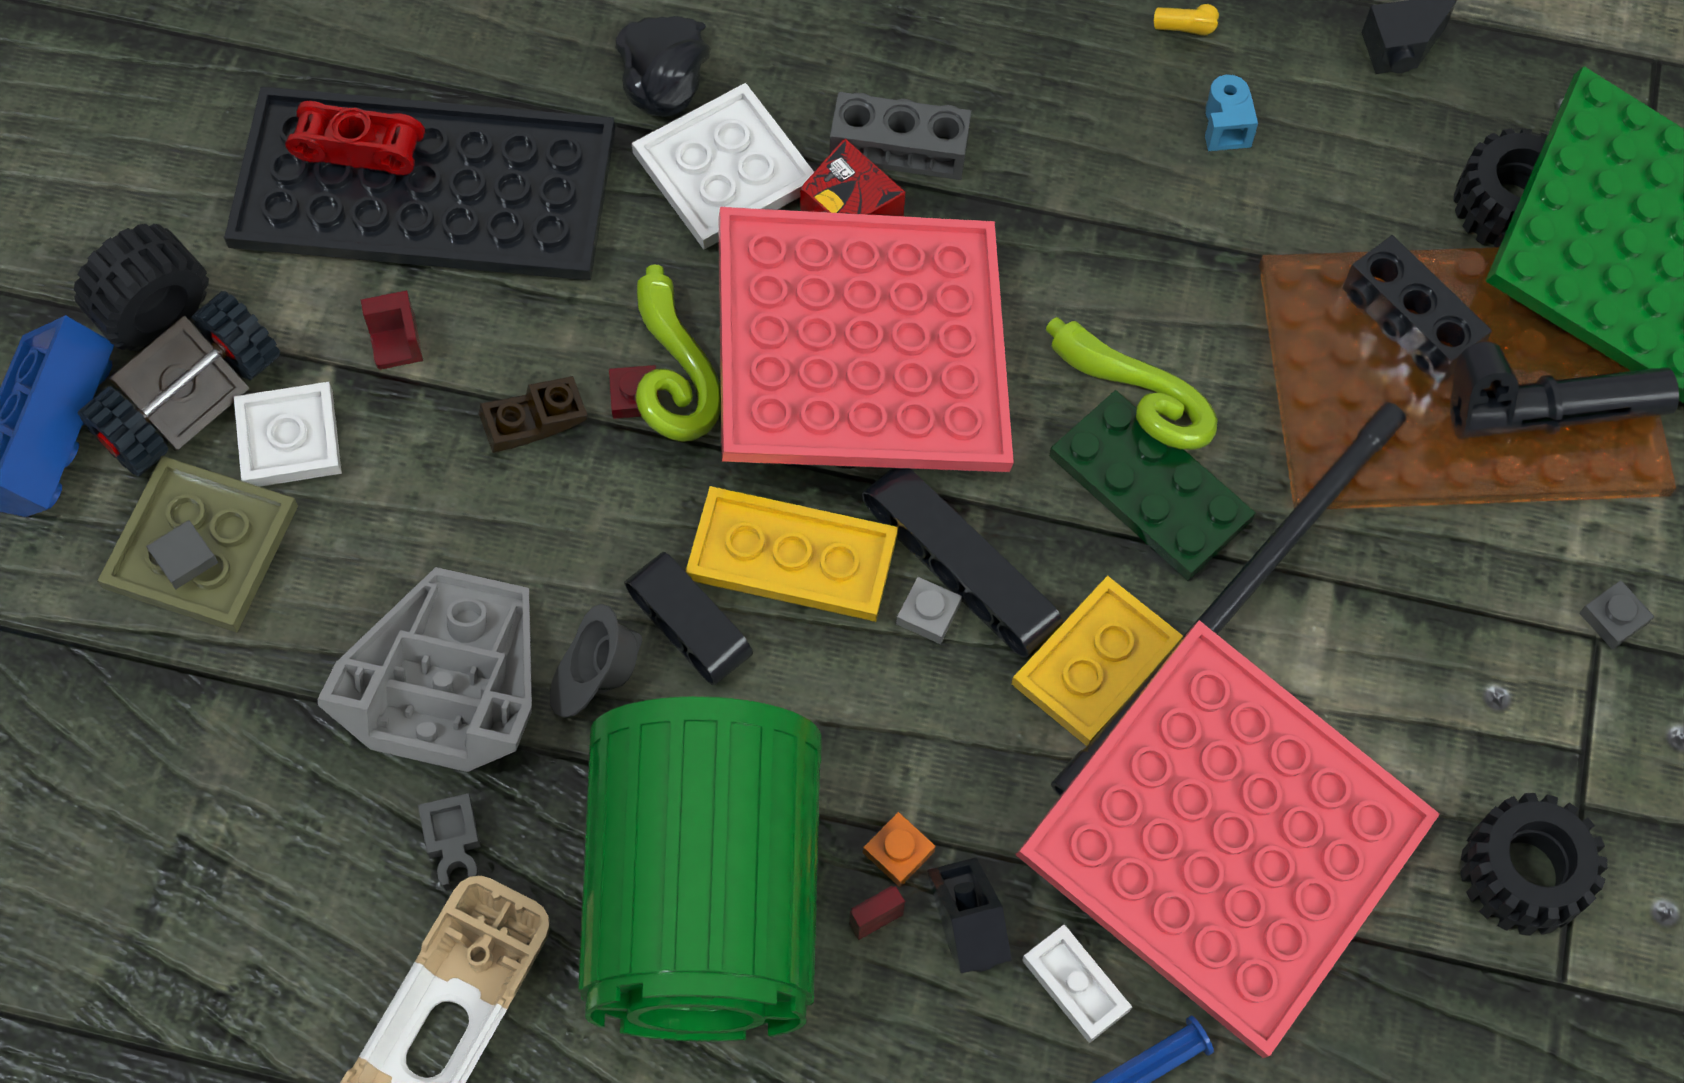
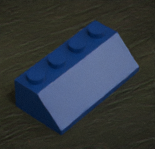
M66 315L22 335L0 387V512L28 517L48 510L56 503L62 491V484L59 483L63 470L73 461L79 449V442L76 439L84 423L80 419L78 411L93 399L98 385L107 378L111 371L112 361L109 358L114 344H111L107 338Z

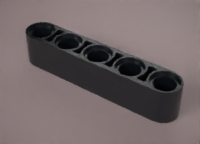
M891 468L862 493L865 505L875 518L882 524L898 527L897 539L952 592L961 595V601L1016 654L1027 658L1063 624L1062 617L1056 607L912 469Z

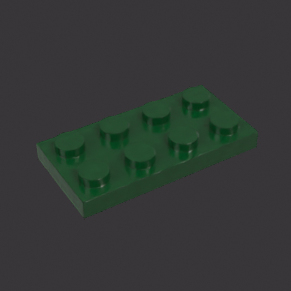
M1115 390L1051 447L1049 457L1189 581L1253 521L1256 512L1184 449L1168 446L1150 436L1140 426L1136 418L1137 408Z

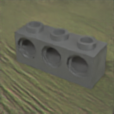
M838 92L830 133V154L844 139H847L879 169L962 180L972 110L959 109L952 105L937 106L916 103L909 99L894 100L873 97L865 93L851 94Z

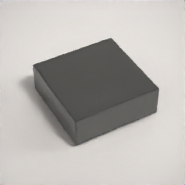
M190 520L146 546L175 590L218 563L216 557Z

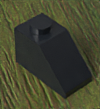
M1404 0L1371 5L1361 33L1375 74L1388 72L1404 73L1418 68L1446 28L1457 0Z
M975 857L928 869L930 885L947 944L960 973L970 971L982 972L993 968L997 964L1012 961L1003 906L978 859Z

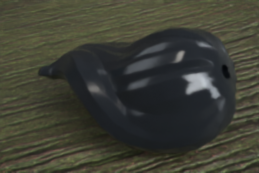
M681 16L647 17L638 22L629 23L619 32L616 37L615 48L621 54L624 61L623 89L627 98L634 106L647 115L667 117L679 114L689 105L699 86L701 64L710 57L711 48L701 38V31L706 27L703 22Z

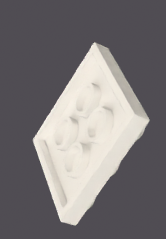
M746 83L632 143L633 154L703 249L719 242L718 217L720 207L777 210L799 198L803 184L814 173Z

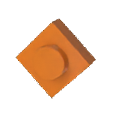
M898 812L863 847V854L896 885L901 887L935 852L936 846Z

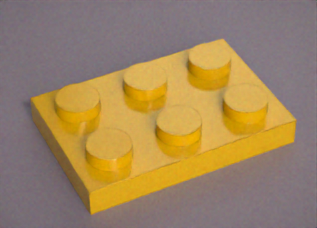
M1107 575L1014 675L1011 685L1087 746L1183 635Z

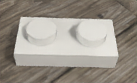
M1062 925L1023 956L1022 961L1088 1043H1091L1130 1012L1132 1008L1130 1003L1065 925Z

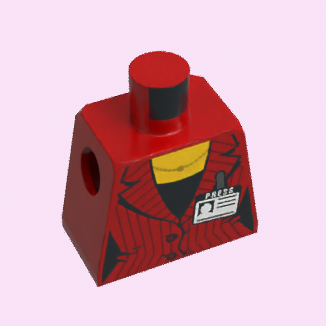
M844 139L807 179L800 190L801 211L904 217L905 191L847 139Z

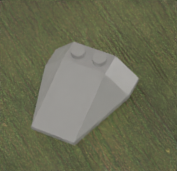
M435 567L336 661L318 697V706L365 746L374 751L466 772L515 752L532 714L529 588Z

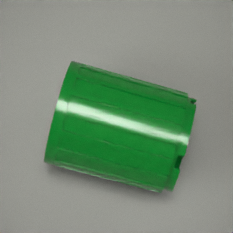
M692 696L659 698L623 705L602 714L593 722L590 729L578 983V992H581V1000L586 1002L585 1018L588 1022L602 1028L605 1027V1016L620 1020V1034L651 1039L700 1042L746 1040V1030L768 1024V1036L774 1037L796 1031L806 1024L807 1006L814 1003L819 789L822 734L819 728L809 719L793 711L755 701Z

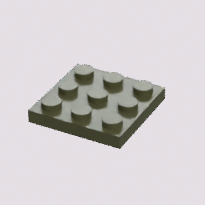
M161 456L97 581L105 590L237 633L298 508L297 502L293 497ZM190 520L216 557L218 563L175 590L146 546Z

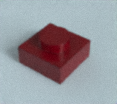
M656 365L609 369L613 419L642 417L636 403V390L643 376L655 370Z

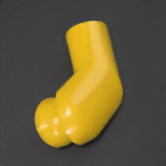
M1202 4L1197 9L1158 7L1154 14V27L1157 30L1181 31L1206 36L1214 32L1218 27L1219 12L1210 4Z

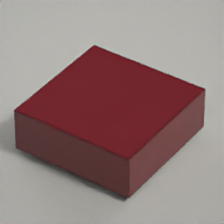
M890 886L851 908L849 925L858 940L903 916L905 901L897 887Z

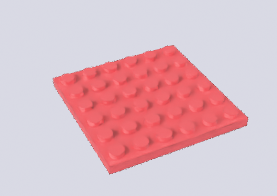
M720 207L718 226L722 462L1010 472L1014 460L995 221Z
M1199 620L1189 630L1015 855L1259 1056L1266 1058L1275 1050L1440 813Z

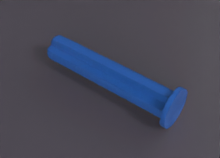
M1191 1015L1186 1018V1027L1092 1083H1151L1202 1051L1207 1056L1213 1054L1214 1048L1201 1024Z

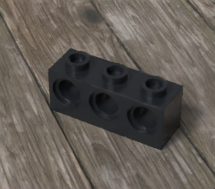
M1393 235L1352 264L1342 287L1347 293L1349 300L1357 308L1364 309L1379 324L1383 334L1388 339L1396 341L1412 356L1415 365L1422 372L1430 374L1439 384L1455 373L1458 357L1465 349L1473 344L1486 342L1492 332L1470 308ZM1374 277L1380 278L1385 282L1378 281ZM1407 309L1414 310L1418 314H1413L1409 312ZM1440 341L1447 342L1452 347L1445 346Z

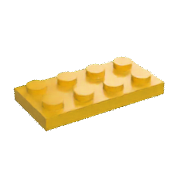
M710 486L685 572L694 582L876 622L897 539L898 527Z

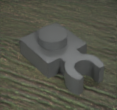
M469 793L418 805L427 854L430 859L443 856L438 865L437 875L444 890L452 889L450 874L458 867L466 868L469 877L480 876L474 859L466 853V850L481 847Z

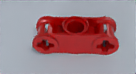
M304 101L298 106L296 112L299 120L293 134L287 137L285 143L287 150L295 157L308 162H326L354 168L382 170L396 175H406L413 171L415 160L412 156L417 142H420L425 134L424 126L417 119L401 113L387 114L358 108L324 105L315 101Z

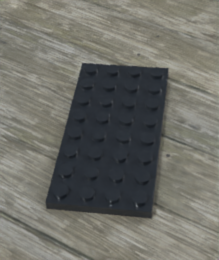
M260 87L224 239L228 248L591 280L616 129L614 117ZM304 101H315L324 105L358 108L387 114L401 113L417 119L424 126L425 134L423 139L417 142L412 156L415 160L413 171L406 175H396L382 170L354 168L326 162H308L295 157L287 150L285 143L287 137L293 134L299 120L296 112L298 106Z

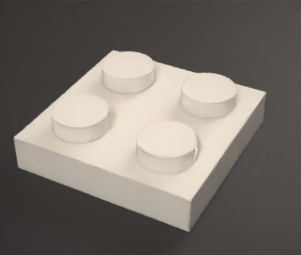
M329 382L234 396L241 481L261 487L342 474L333 390Z

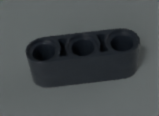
M661 552L624 581L628 593L636 604L711 685L715 686L753 655L750 644L738 628L666 552Z

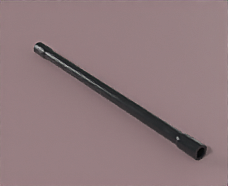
M1384 402L1359 430L1357 438L1194 624L1200 620L1218 635L1370 458L1380 451L1406 422L1405 413L1397 405ZM1189 630L1086 748L1080 750L1052 781L1051 787L1059 796L1067 789Z

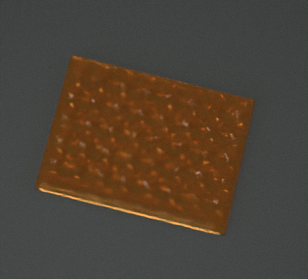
M1500 247L1409 250L1492 330L1486 342H1492L1500 346L1518 380V384L1537 382L1542 375H1550L1555 380L1630 371L1485 282ZM1368 252L1262 255L1259 267L1294 508L1357 438L1359 430L1384 402L1397 405L1405 413L1406 422L1387 444L1370 458L1327 509L1670 497L1676 490L1661 416L1560 427L1559 432L1552 435L1546 434L1542 430L1458 439L1454 433L1450 415L1454 374L1439 384L1430 374L1422 372L1415 365L1412 356L1396 341L1388 339L1381 331L1379 324L1364 309L1357 308L1342 289L1352 264ZM1374 277L1378 281L1385 282L1380 278ZM1407 309L1409 312L1413 314H1418L1414 310ZM1440 341L1445 346L1452 347L1449 343Z

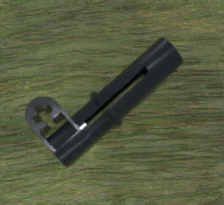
M1481 342L1468 347L1458 357L1451 394L1450 415L1452 427L1458 439L1542 430L1546 434L1552 435L1559 432L1560 427L1673 414L1678 407L1679 388L1676 376L1669 367L1555 380L1550 375H1542L1537 382L1518 384V380L1500 346L1492 342Z

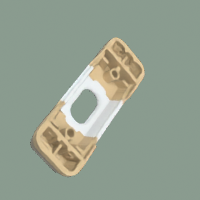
M472 876L461 881L453 890L423 941L420 954L354 1066L346 1072L340 1083H466L547 940L550 931V919L544 907L536 901L488 877ZM442 1002L456 1003L467 1011L469 1024L448 1063L441 1073L434 1077L424 1078L414 1074L406 1064V1055L429 1013L436 1005Z

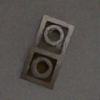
M573 376L529 384L526 395L481 403L479 409V416L492 453L550 437L585 421L588 416Z

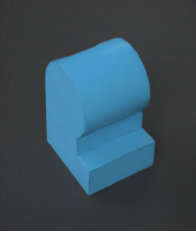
M1227 74L1219 76L1211 85L1205 114L1209 120L1205 134L1208 151L1250 148L1252 147L1258 126L1250 89L1247 83L1238 76Z

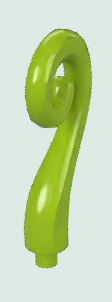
M650 265L646 268V275L637 282L638 308L648 330L680 363L691 378L697 394V408L690 415H677L666 410L661 405L657 397V391L660 390L669 392L675 404L681 408L687 407L693 398L692 388L688 380L677 372L665 368L655 369L643 376L636 390V403L642 418L659 434L681 442L693 441L706 435L718 421L721 412V385L711 362L678 318L675 309L673 281L664 275V268L662 266Z
M1056 317L1048 323L1046 332L1054 338L1051 345L1052 349L1072 367L1092 377L1140 386L1157 392L1144 395L1137 404L1136 418L1140 426L1150 436L1168 446L1190 450L1205 447L1214 438L1218 422L1216 413L1208 400L1193 386L1163 369L1126 356L1110 348L1088 332L1077 321L1065 324L1059 317ZM1185 411L1192 424L1188 426L1174 425L1163 419L1160 415L1176 421L1181 418Z

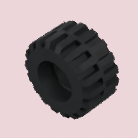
M1512 128L1503 129L1500 136L1492 133L1486 136L1483 143L1479 142L1474 148L1456 185L1457 188L1454 192L1453 202L1458 203L1455 208L1457 218L1465 219L1462 227L1467 233L1474 231L1477 234L1475 240L1482 245L1487 241L1494 244L1493 250H1499L1521 197L1507 191L1501 184H1512L1525 189L1548 135L1541 132L1540 136L1532 134V129L1522 128L1520 133H1515Z
M140 224L131 230L129 228L122 230L117 236L110 237L103 242V245L98 250L93 251L87 258L88 262L81 266L77 274L80 278L74 283L73 290L76 292L74 296L75 302L109 342L121 350L128 348L129 351H137L142 347L146 348L181 317L186 316L189 320L199 310L198 306L204 301L207 294L205 289L209 286V278L206 276L207 271L168 228H163L159 224H152L151 226Z
M1525 793L1519 800L1515 796L1504 800L1498 807L1495 806L1471 832L1466 840L1469 843L1462 850L1460 860L1467 864L1460 872L1462 882H1471L1472 884L1466 892L1470 901L1473 902L1479 899L1484 905L1479 912L1486 919L1492 914L1498 917L1500 920L1497 926L1506 931L1517 925L1520 935L1530 936L1537 929L1541 935L1552 933L1559 926L1561 928L1583 912L1596 899L1595 895L1602 890L1606 879L1600 875L1608 869L1607 857L1598 855L1605 847L1602 837L1592 836L1590 830L1595 825L1588 817L1581 821L1575 815L1579 808L1571 803H1568L1564 808L1558 806V797L1547 794L1541 801H1538L1536 793ZM1510 843H1527L1544 852L1555 870V886L1542 887L1525 880L1512 864L1509 853Z

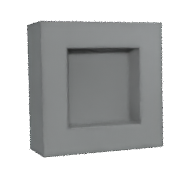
M917 577L897 616L896 625L941 644L961 605L962 596Z

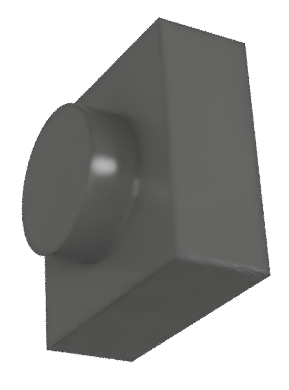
M1621 580L1585 605L1579 613L1612 650L1649 624L1655 617Z

